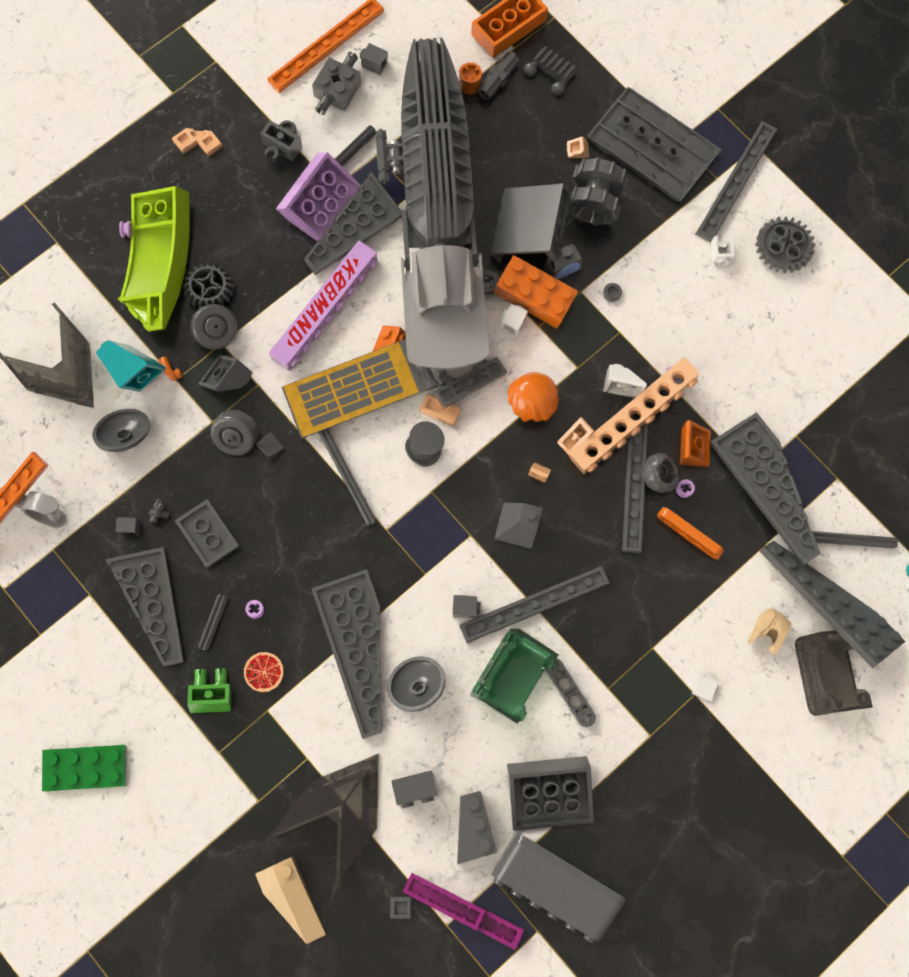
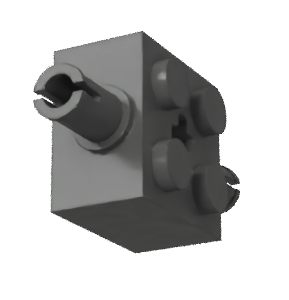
M348 52L343 63L328 57L312 84L313 95L320 100L315 107L317 113L320 114L322 111L321 115H325L330 105L343 111L347 109L361 85L360 71L352 68L358 60V56L355 53L352 55V52Z

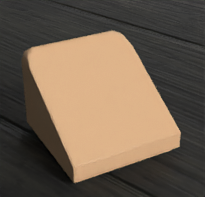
M583 136L567 141L568 158L589 157L588 141Z
M533 463L528 475L546 482L551 470Z

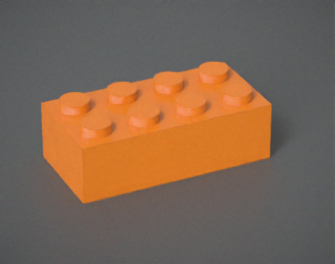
M502 0L472 21L471 35L492 58H495L546 22L548 7L541 0Z
M513 255L493 293L513 305L524 307L531 315L558 328L578 291Z

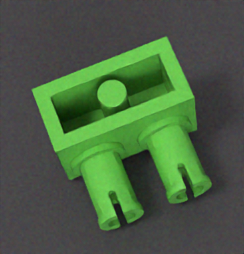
M220 668L215 669V684L207 685L208 671L201 669L200 673V670L196 669L194 671V685H188V708L190 713L231 712L232 692L230 684H227L228 670L222 668V672H220Z

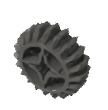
M208 262L205 267L201 263V268L199 269L194 266V272L188 271L190 277H185L186 284H183V287L185 289L184 294L188 297L187 300L189 303H192L193 307L197 308L199 306L201 308L210 304L224 306L223 302L229 303L228 297H233L234 281L230 277L229 271H226L223 266L219 268L218 264L215 263L212 267L211 263ZM216 278L223 281V287L217 284ZM195 287L201 291V297L195 294Z

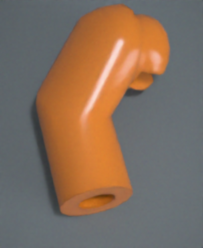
M167 357L159 359V363L167 368L163 372L172 381L182 378L180 369L173 371Z

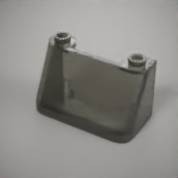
M836 630L817 632L796 639L795 650L808 710L812 715L819 716L873 708L868 691L856 689L848 650H853V648Z

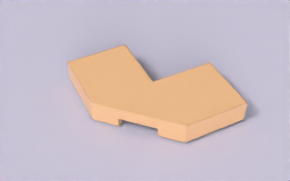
M186 128L172 138L183 154L197 144L208 157L223 147L213 132L208 130L195 131L194 129Z

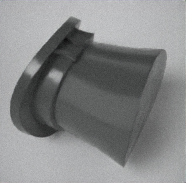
M423 421L417 423L411 429L410 436L405 443V451L408 457L415 464L422 467L434 465L441 455L445 441L444 434L439 426L432 422Z

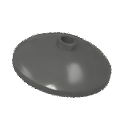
M117 410L103 417L95 425L92 437L96 446L101 450L108 452L127 451L139 445L146 438L150 431V421L147 415L140 410Z
M424 656L409 658L400 663L391 673L387 684L388 696L392 703L403 711L418 712L427 709L441 697L446 684L445 673L440 664L432 658Z

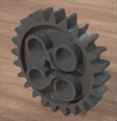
M778 216L775 221L770 219L769 224L766 222L763 228L761 227L759 230V234L756 237L758 241L755 243V246L758 247L756 253H762L759 259H765L764 265L769 263L770 270L776 267V272L783 269L785 274L789 269L793 273L795 268L800 271L802 266L805 267L812 259V255L815 252L813 248L816 245L812 241L815 237L809 236L812 231H806L807 225L801 226V220L795 223L794 217L788 221L787 216L783 220ZM788 231H789V232H790V235H789V238H788V240H787V242H786V245H785V242H784V241H785V239L787 238ZM785 246L786 249L783 253V258H781V252L783 251V248Z

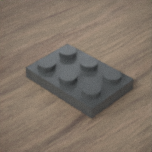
M208 499L175 520L207 569L240 548Z

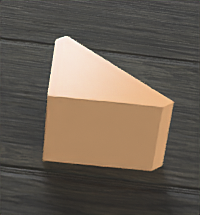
M581 417L557 443L569 455L572 450L592 435L594 430Z

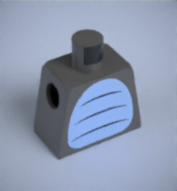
M574 244L561 248L558 259L551 260L548 257L544 265L546 273L557 280L583 268L582 258Z

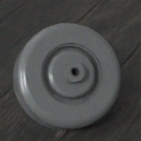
M210 304L199 308L193 314L190 322V331L192 337L200 346L206 349L217 350L225 348L234 340L237 333V322L229 309L222 305Z
M239 410L222 412L211 427V438L214 444L222 452L232 456H241L250 452L259 436L255 421L248 414Z

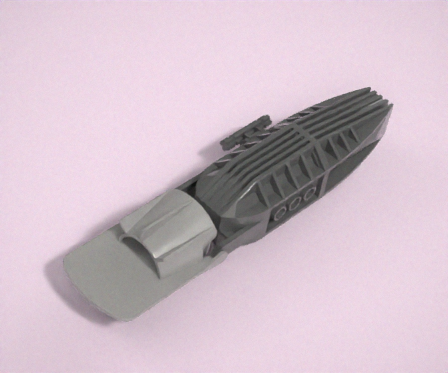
M421 38L419 41L413 39L407 60L402 92V143L394 140L387 144L386 130L379 129V131L375 132L376 140H378L376 141L378 172H380L378 173V182H382V184L389 182V170L393 171V174H399L402 169L404 171L406 210H402L405 260L401 258L407 358L410 363L420 367L455 369L480 363L489 354L481 254L477 256L468 126L460 84L443 38H440V44L437 42V38H433V40L429 38L423 40ZM471 245V250L468 248H464L463 246ZM409 248H420V250L411 253L412 272L410 274Z

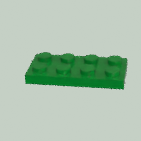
M126 745L42 750V792L126 786Z

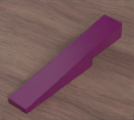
M411 873L404 887L403 893L514 950L517 949L525 931L524 928L414 873Z

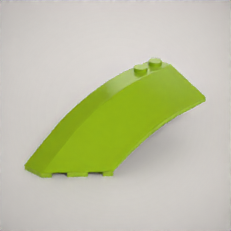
M176 186L131 194V247L125 282L121 296L118 299L129 308L128 310L136 319L141 321L147 331L165 330L179 297L184 278L189 246V192Z

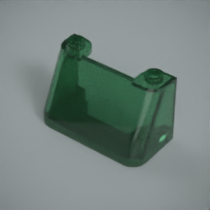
M510 629L501 640L474 685L470 697L518 724L527 715L525 702L543 672L549 669L552 670L557 664L556 658L559 654L521 629Z

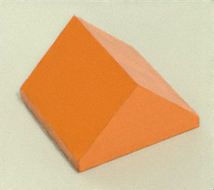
M690 420L686 421L681 428L680 465L710 466L711 430Z

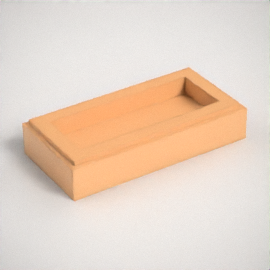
M427 394L420 408V412L454 427L462 410L454 405L443 409L437 398L430 394Z

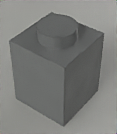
M368 43L367 47L363 48L360 53L361 66L381 75L388 63V51Z
M453 596L452 617L476 618V613H480L481 602H477V596Z

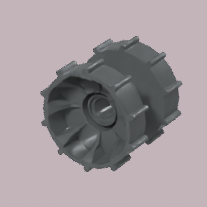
M599 157L596 159H582V162L576 165L573 178H575L576 187L570 193L568 214L578 219L579 222L594 224L595 226L611 225V222L615 219L618 220L621 206L618 203L619 198L615 197H618L622 191H626L629 180L626 178V170L615 164L614 161L610 162L599 159Z

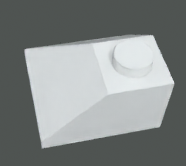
M613 364L608 367L603 391L636 398L645 390L647 383L630 369L624 368L623 365Z

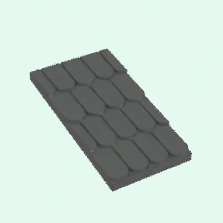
M629 86L585 137L604 153L609 154L652 186H656L678 202L682 201L722 150Z

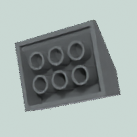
M587 756L507 764L513 831L594 823L591 766Z

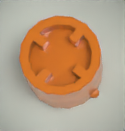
M466 63L459 70L461 91L468 95L477 93V89L481 85L482 70L475 63Z

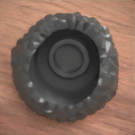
M663 453L649 456L642 469V478H644L646 485L658 493L671 492L679 484L678 468L675 462L667 454Z

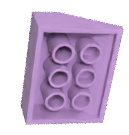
M319 152L300 175L276 210L289 222L318 242L346 203L358 191L360 184L328 152Z

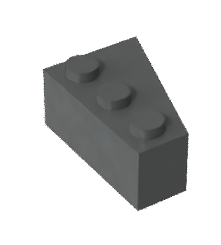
M481 791L460 796L457 864L497 853Z

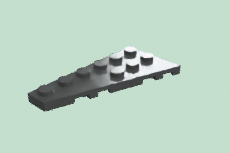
M372 172L369 173L367 179L358 188V191L350 198L334 219L332 225L327 228L322 238L304 258V262L314 275H317L347 255L359 240L362 243L366 242L402 217L401 209Z
M161 547L105 559L121 586L132 610L139 619L144 632L151 641L162 665L167 667L185 663L165 548Z

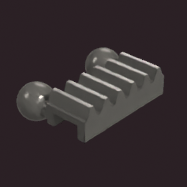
M547 46L539 51L534 57L533 62L525 64L523 68L524 74L528 77H533L537 73L538 67L556 79L557 82L551 88L555 96L564 94L568 81L577 73L575 65L571 66L569 61L566 63L563 57L560 59L559 54L554 55L553 50L549 51Z

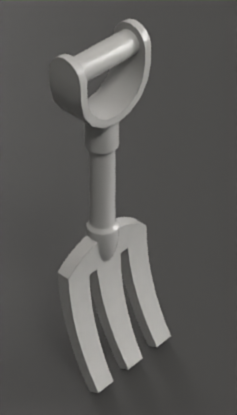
M30 491L15 506L20 508L29 518L44 525L60 528L66 523V515L58 509L59 503L56 498L50 495Z

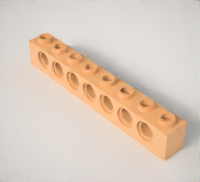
M685 357L682 358L569 453V459L583 474L586 472L591 473L598 467V462L602 459L604 461L613 454L611 451L616 447L618 449L627 442L626 439L630 435L633 437L641 431L640 427L645 423L647 425L656 418L654 415L659 411L661 413L670 406L669 403L673 399L677 401L683 396L685 389L694 387L698 383L697 379L700 373ZM679 378L683 383L676 384L673 380ZM666 390L669 395L661 396L659 391ZM652 402L655 407L647 408L645 403ZM632 414H638L640 416V419L635 421L632 420L630 416ZM624 426L626 431L620 433L616 430V427ZM603 438H609L611 439L612 443L609 445H605L602 443L601 440ZM595 450L598 454L595 457H590L587 452Z

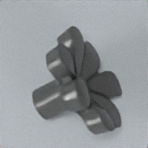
M160 499L156 500L153 506L154 510L151 509L149 512L151 516L150 523H156L160 517L164 519L169 517V512L163 510L164 504Z

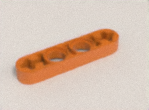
M662 507L657 514V517L712 558L718 560L724 553V549L670 509Z

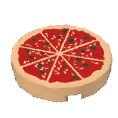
M261 652L251 656L244 668V678L247 684L253 690L259 692H270L276 689L284 677V667L281 660L268 652Z

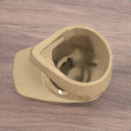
M773 607L762 612L757 619L755 628L747 643L750 645L757 637L763 639L767 635L772 640V646L769 647V651L776 655L790 630L791 622Z

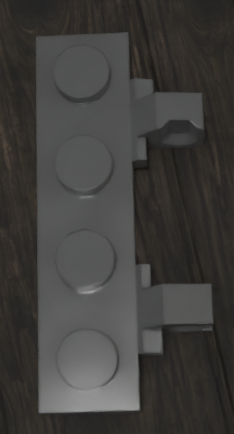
M498 357L490 361L485 359L480 363L474 364L472 371L457 379H452L444 370L438 376L442 382L440 384L441 388L434 391V395L443 409L503 377L507 374V370Z

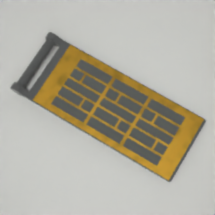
M406 339L284 385L282 390L300 437L303 439L427 390L439 387L438 380H435L431 368L422 367L428 381L427 384L423 385L416 366L410 363L407 358Z

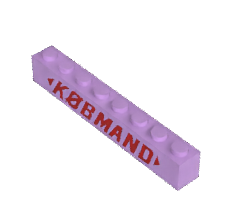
M360 240L355 244L269 351L272 360L288 371L292 367L297 366L301 355L309 351L312 341L320 337L324 326L332 322L333 315L337 310L340 311L343 308L347 297H351L354 294L355 287L362 283L367 276V272L370 269H374L377 265L376 251Z

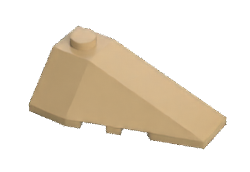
M294 856L255 874L263 894L306 944L326 935Z

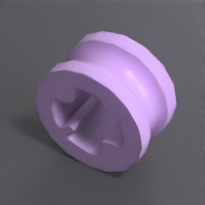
M120 221L119 231L121 238H125V236L131 238V221H127V223Z
M687 479L680 481L676 487L677 494L682 498L690 497L695 490L693 482ZM681 486H689L688 489H690V491L684 493L682 491L683 488H681Z
M251 600L247 603L245 610L249 617L253 619L262 617L264 606L261 602ZM254 605L256 607L259 605V612L257 614L255 612L251 614V606Z

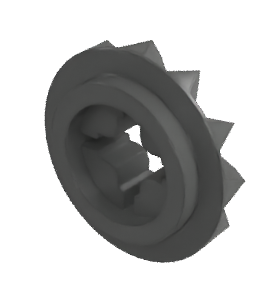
M483 270V282L487 283L491 280L490 287L486 286L484 288L485 297L490 298L495 295L493 292L500 279L491 270Z

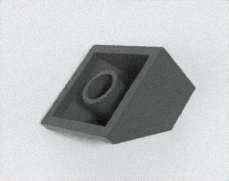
M219 355L201 379L199 385L218 392L242 388L249 382L253 372L238 359Z
M504 503L494 540L532 549L543 508L525 503Z

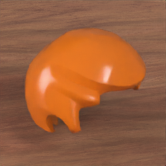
M530 372L521 375L508 388V404L512 406L514 414L520 416L524 422L532 419L535 422L547 421L558 408L559 397L556 384L549 376L543 373Z

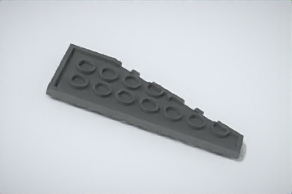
M757 412L712 440L710 445L800 563L804 566L819 556L821 553L814 534L810 530L807 515L804 513L801 505V498L793 476L790 475L786 457L782 453L781 443Z
M772 541L759 551L872 668L876 667L906 642L887 623L885 618L880 616L875 610L810 565L805 564L803 566L793 553L777 542Z
M365 569L311 588L362 739L382 733L380 604L368 570Z

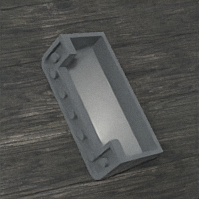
M517 831L514 832L491 873V876L494 877V883L502 888L505 885L512 888L511 893L520 899L525 896L530 900L528 904L538 910L541 907L548 911L547 916L555 921H558L559 918L566 922L565 927L576 933L578 929L583 932V938L592 944L595 941H601L627 900Z

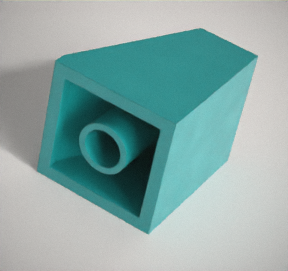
M109 340L101 344L100 349L96 351V354L121 389L140 392L167 369L165 365L130 345Z

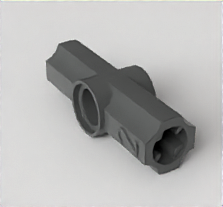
M507 52L497 65L494 64L490 68L487 78L477 89V93L482 99L490 100L500 87L505 86L511 72L520 61L514 52Z

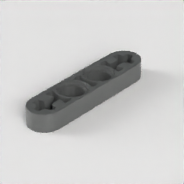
M550 658L545 663L547 675L580 726H592L596 720L592 708L562 661L558 658ZM550 662H552L553 664L557 663L559 665L557 667L559 674L562 671L564 672V674L559 676L556 680L553 677L557 675L554 670H549V667L551 666ZM560 679H568L570 687L562 689L559 686ZM573 695H577L581 699V703L577 707L572 706L570 703V698ZM585 705L586 709H583L586 715H591L590 723L588 724L587 721L582 722L583 715L581 711L577 714L575 710Z

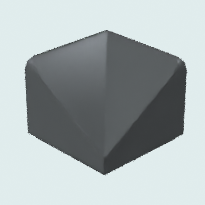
M271 432L256 444L258 449L270 461L285 449Z
M118 517L116 518L115 530L116 532H133L139 536L140 522L136 518Z

